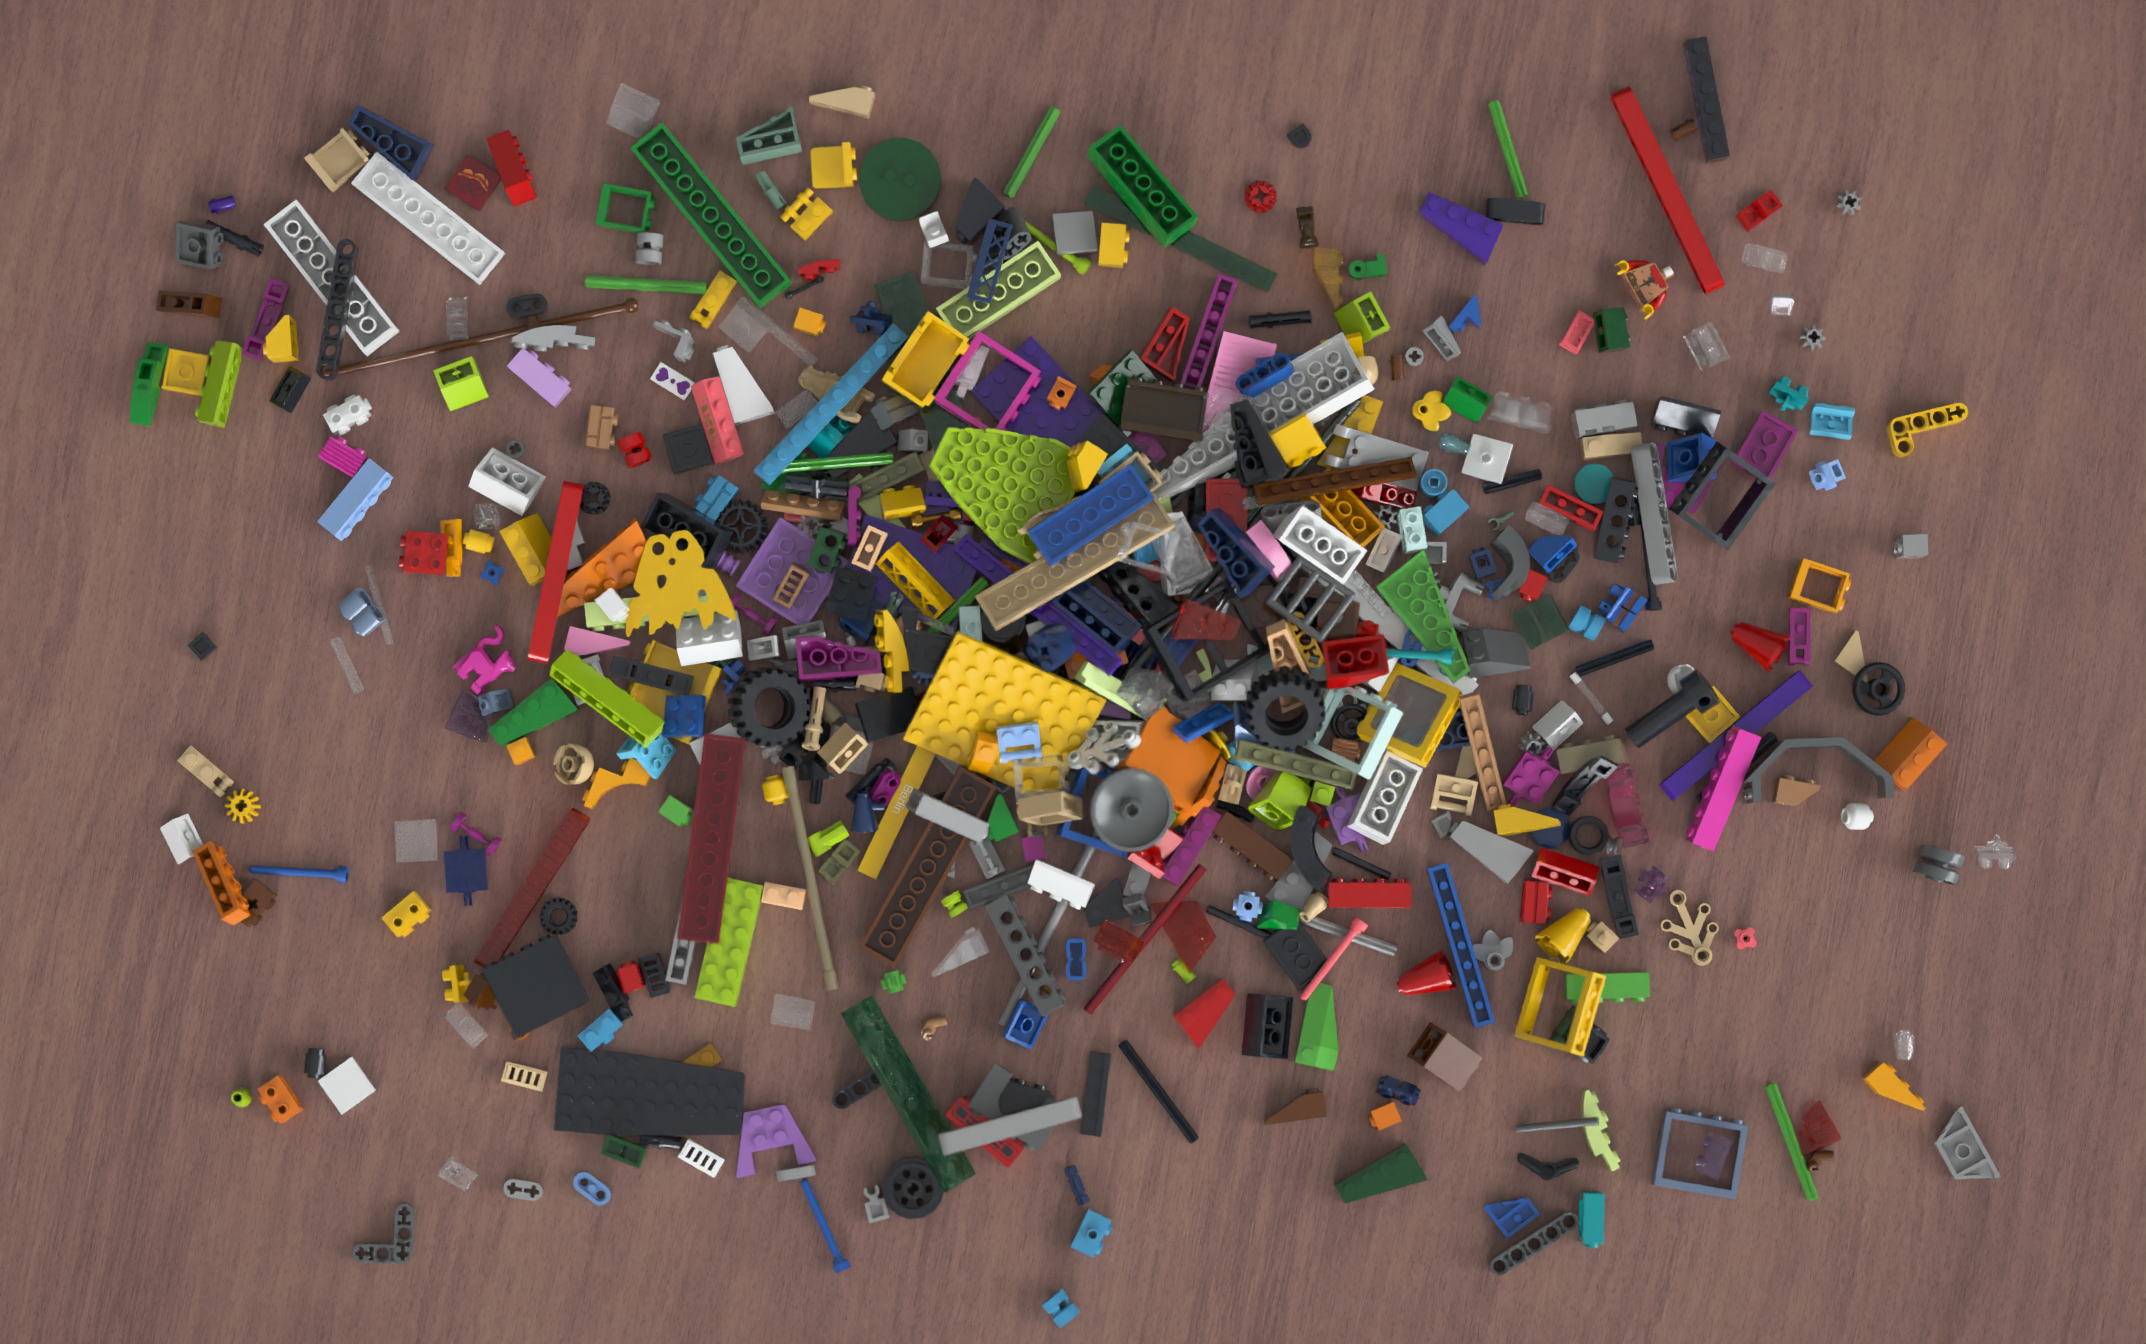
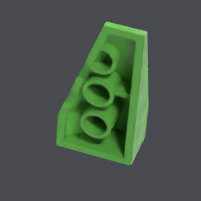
M1319 983L1307 1000L1294 1062L1334 1071L1339 1049L1332 985Z

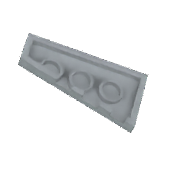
M1316 832L1315 847L1319 858L1324 864L1332 844ZM1293 861L1265 897L1270 901L1276 900L1298 908L1301 913L1312 892L1313 886L1303 877L1295 861Z

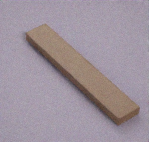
M1475 691L1458 696L1486 810L1497 809L1499 806L1507 804L1479 692Z

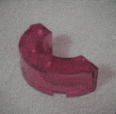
M1629 763L1618 766L1605 779V783L1609 784L1607 797L1613 822L1619 839L1623 838L1624 842L1621 844L1624 849L1647 844L1652 840L1651 830L1646 828L1643 812L1639 813L1637 805H1640L1638 793H1635L1634 781L1637 780L1634 768H1630Z

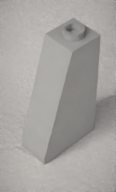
M913 788L905 805L906 808L915 814L981 843L982 839L986 838L989 831V824L915 788Z
M1465 821L1455 822L1449 829L1451 833L1449 838L1506 884L1510 882L1534 852L1530 848Z

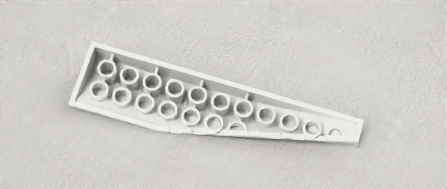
M1341 332L1292 360L1294 372L1289 378L1255 398L1248 400L1267 432L1270 433L1303 413L1307 415L1312 424H1315L1373 391L1374 387L1346 337ZM1356 367H1357V369H1358L1360 375H1355V374H1353V372H1354V370L1356 369ZM1231 412L1225 413L1203 433L1202 442H1193L1188 447L1189 450L1181 457L1175 458L1173 460L1174 463L1169 468L1163 469L1160 472L1163 477L1160 481L1163 484L1152 492L1158 500L1167 496L1172 497L1195 487L1196 483L1201 484L1206 479H1212L1235 467L1237 451L1233 447V442H1236L1235 431L1232 429ZM1153 479L1146 485L1148 489L1155 484Z

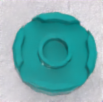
M1589 464L1576 474L1574 490L1583 502L1591 505L1601 504L1606 501L1611 476H1614L1606 466Z

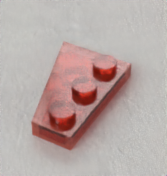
M1185 599L1171 638L1235 640L1241 620Z

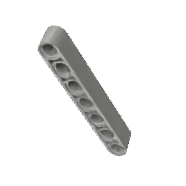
M1654 442L1634 445L1631 454L1636 486L1639 487L1638 499L1651 579L1655 585L1676 582L1678 574L1658 448Z
M1077 1096L944 1132L939 1134L938 1137L943 1155H948L1082 1117Z

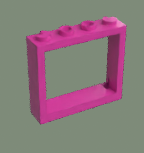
M978 331L970 346L936 394L934 403L974 429H991L946 400V397L982 343L1031 373L995 428L1008 431L1005 428L1008 422H1014L1019 414L1017 411L1020 404H1026L1030 397L1028 392L1032 387L1036 388L1042 379L1039 377L1041 371Z

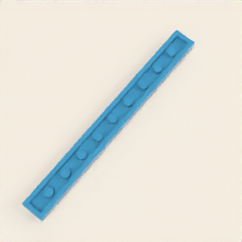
M893 323L754 469V472L770 485L909 337Z

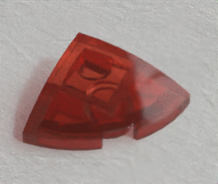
M1821 1100L1811 1106L1803 1117L1802 1130L1798 1132L1799 1147L1803 1156L1821 1150L1842 1139Z

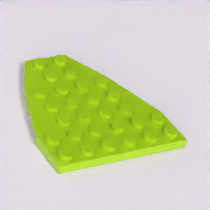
M946 428L929 463V467L953 500L1001 550L1027 564L1038 560L1033 555L1038 549L1027 532L1020 535L1018 529L1035 514L1069 502L1075 493L1072 490L1066 464L1069 458L1067 453L1071 447L1056 439L1023 435L998 429Z

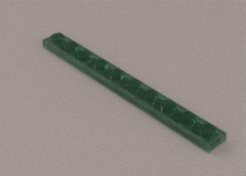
M1093 185L1084 205L1155 238L1123 199ZM1187 231L1169 244V246L1267 293L1277 276V273L1190 231Z

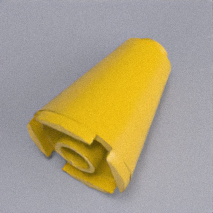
M1575 908L1539 932L1535 939H1539L1538 945L1550 958L1554 959L1557 957L1560 959L1558 963L1567 964L1591 923L1590 914L1583 908Z

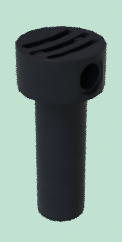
M1698 669L1679 681L1682 687L1680 691L1625 728L1627 735L1637 748L1645 745L1695 709L1704 714L1720 703L1716 692Z

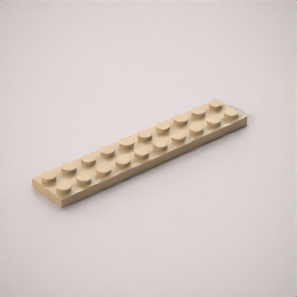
M1152 493L1154 496L1152 501L1052 567L1042 557L976 595V600L995 631L1174 529V523L1156 495Z

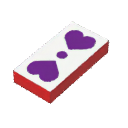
M660 362L650 378L651 381L686 401L692 391L691 386L696 384Z

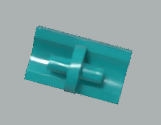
M1782 376L1775 382L1768 394L1776 398L1775 402L1781 404L1780 411L1784 412L1786 407L1791 410L1796 408L1801 411L1809 400L1807 396L1809 389L1803 385H1798L1796 390L1790 388L1791 380L1785 376Z

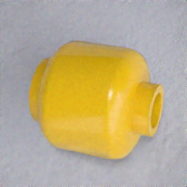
M781 774L766 777V781L762 783L765 801L773 802V806L785 803V799L789 797L784 777Z

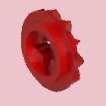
M1257 180L1249 184L1244 193L1247 207L1256 213L1268 212L1274 207L1277 199V193L1273 185L1267 181ZM1259 188L1262 194L1268 195L1264 197L1263 205H1261L1259 199L1252 198L1258 195Z

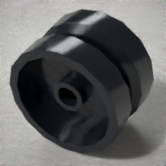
M983 609L980 612L982 630L989 639L995 642L1004 643L1016 635L1020 636L1025 627L1026 617L1023 615L995 631Z

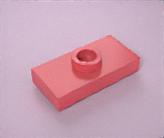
M1578 310L1559 345L1577 355L1594 326V318Z

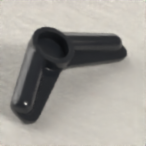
M1519 1153L1517 1156V1161L1545 1181L1572 1171L1579 1166L1577 1158L1551 1164L1543 1163L1524 1153Z

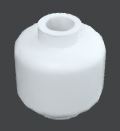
M1849 803L1841 812L1842 823L1851 830H1864L1868 828L1874 818L1873 811L1865 803Z

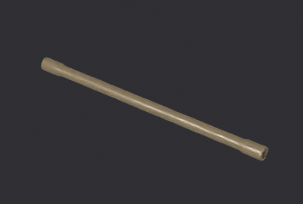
M794 766L784 767L782 772L793 816L823 966L826 991L838 989V983L833 968L797 789Z

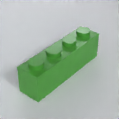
M1649 972L1598 973L1606 976L1599 1003H1603V998H1611V1002H1624V998H1632V1002L1645 1001L1644 997H1650ZM1564 974L1565 999H1570V1003H1578L1585 980L1584 976Z

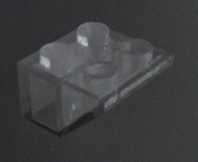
M621 83L613 99L606 124L638 139H642L647 134L661 104L658 99Z
M1132 667L1116 692L1137 714L1146 720L1162 709L1174 685L1161 672Z

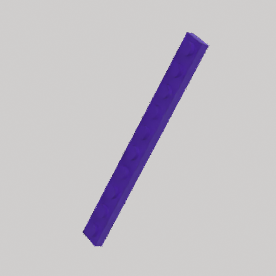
M967 534L953 548V552L994 585L1014 574L1012 570ZM1050 601L1029 612L1044 625L1059 623L1065 626L1073 636L1071 640L1073 645L1076 646V651L1110 677L1123 662L1119 656Z

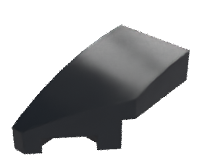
M805 759L799 764V781L834 779V774L828 772L825 761Z

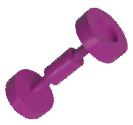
M736 593L731 599L734 610L738 608L745 612V616L755 622L758 620L766 625L762 633L769 636L778 618L772 616L768 622L760 618V614L750 608L746 609L738 603L742 596Z
M461 812L453 821L450 829L456 832L461 826L467 830L470 836L479 842L483 841L489 846L485 854L491 857L500 846L502 839L496 837L491 843L484 838V834L463 823L467 815Z

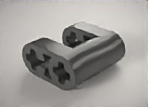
M1017 207L1008 208L996 219L997 221L1013 225L1004 260L1013 258L1031 241V234L1020 209ZM998 226L997 230L999 231H996L995 234L997 240L1004 237L1007 228ZM997 245L996 248H997L998 254H999V256H1000L1001 250H1000V248H999L998 245Z

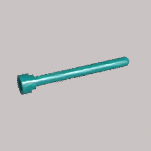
M1444 648L1440 652L1386 649L1387 657L1439 660L1443 664H1453V648Z

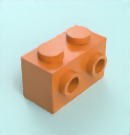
M282 1075L276 1076L257 1089L260 1101L264 1105H268L271 1110L269 1114L275 1122L284 1123L304 1110Z

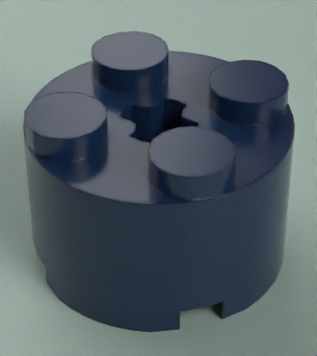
M1049 623L1030 636L1026 655L1045 672H1050L1072 658L1076 646L1073 645L1071 640L1073 638L1071 632L1065 626L1059 623Z

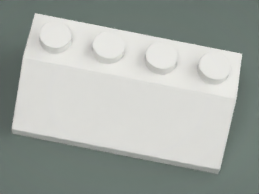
M1302 505L1285 517L1273 534L1275 538L1343 585L1367 551Z

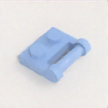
M1038 721L996 726L1001 763H1007V760L1036 757V759L1042 758ZM1034 744L1035 749L1006 752L1005 749L1007 747Z

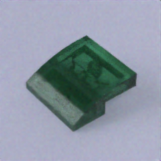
M1551 594L1512 613L1531 650L1569 630Z

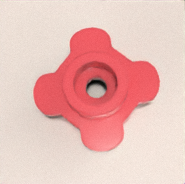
M1748 927L1746 930L1737 929L1734 932L1738 949L1756 946L1757 942L1754 940L1753 934L1755 931L1753 928Z

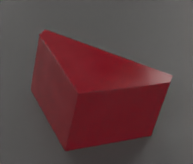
M942 514L921 537L920 541L936 553L958 527Z

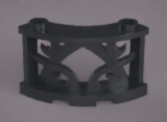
M1300 805L1291 826L1290 843L1293 858L1303 877L1315 889L1323 891L1334 873L1322 863L1315 847V832L1321 816L1308 807Z

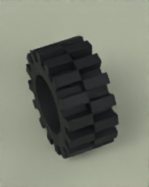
M554 898L543 904L544 906L540 910L539 918L545 931L554 935H563L569 933L576 926L578 912L569 900ZM557 908L563 909L567 916L565 922L560 925L553 923L551 920V913Z

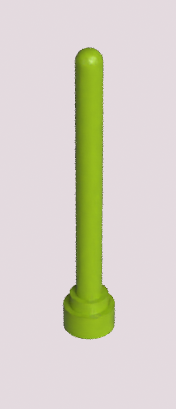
M1026 222L1030 234L1056 252L1055 241ZM1061 254L1062 257L1074 264L1076 271L1081 275H1084L1092 264L1087 258H1078L1074 254Z

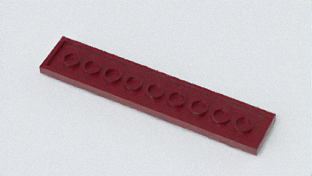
M713 734L704 735L677 937L679 940L719 944L746 744L745 738Z

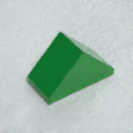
M1272 900L1262 907V913L1258 917L1257 928L1297 929L1300 910Z

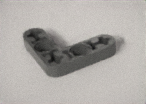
M402 1203L396 1208L394 1244H358L352 1250L354 1260L360 1263L405 1264L413 1258L414 1207L409 1203ZM404 1207H407V1211H410V1215L406 1216V1222L410 1221V1225H399V1221H403L404 1216L400 1214V1211ZM403 1227L410 1231V1236L407 1239L399 1237V1230ZM398 1242H410V1246L405 1245V1252L409 1253V1256H406L404 1260H402L401 1256H398V1252L402 1251V1245L398 1246ZM361 1247H363L364 1251H372L371 1247H374V1259H370L371 1255H364L362 1259L357 1254V1251ZM379 1248L387 1249L388 1257L386 1259L378 1258L377 1251Z

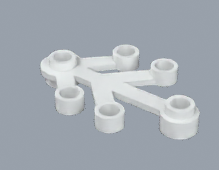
M1108 721L1104 725L1105 732L1101 737L1096 728L1086 732L1087 739L1079 749L1072 751L1068 755L1067 764L1074 769L1084 767L1091 774H1096L1100 771L1101 765L1096 760H1087L1088 758L1096 757L1106 762L1109 767H1114L1118 764L1119 758L1114 753L1107 754L1105 752L1126 745L1129 749L1136 748L1141 742V737L1136 731L1127 730L1121 738L1107 742L1118 730V726L1113 721ZM1097 741L1093 748L1089 749L1092 743Z

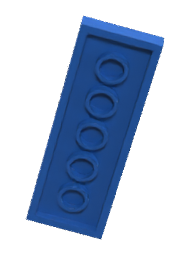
M1130 464L1027 533L1047 563L1052 567L1152 501L1154 496Z

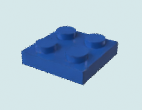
M666 696L662 736L666 738L702 737L706 696Z

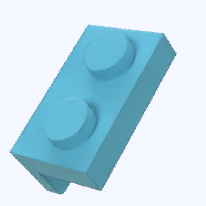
M1815 403L1810 413V435L1850 440L1855 409L1847 406Z

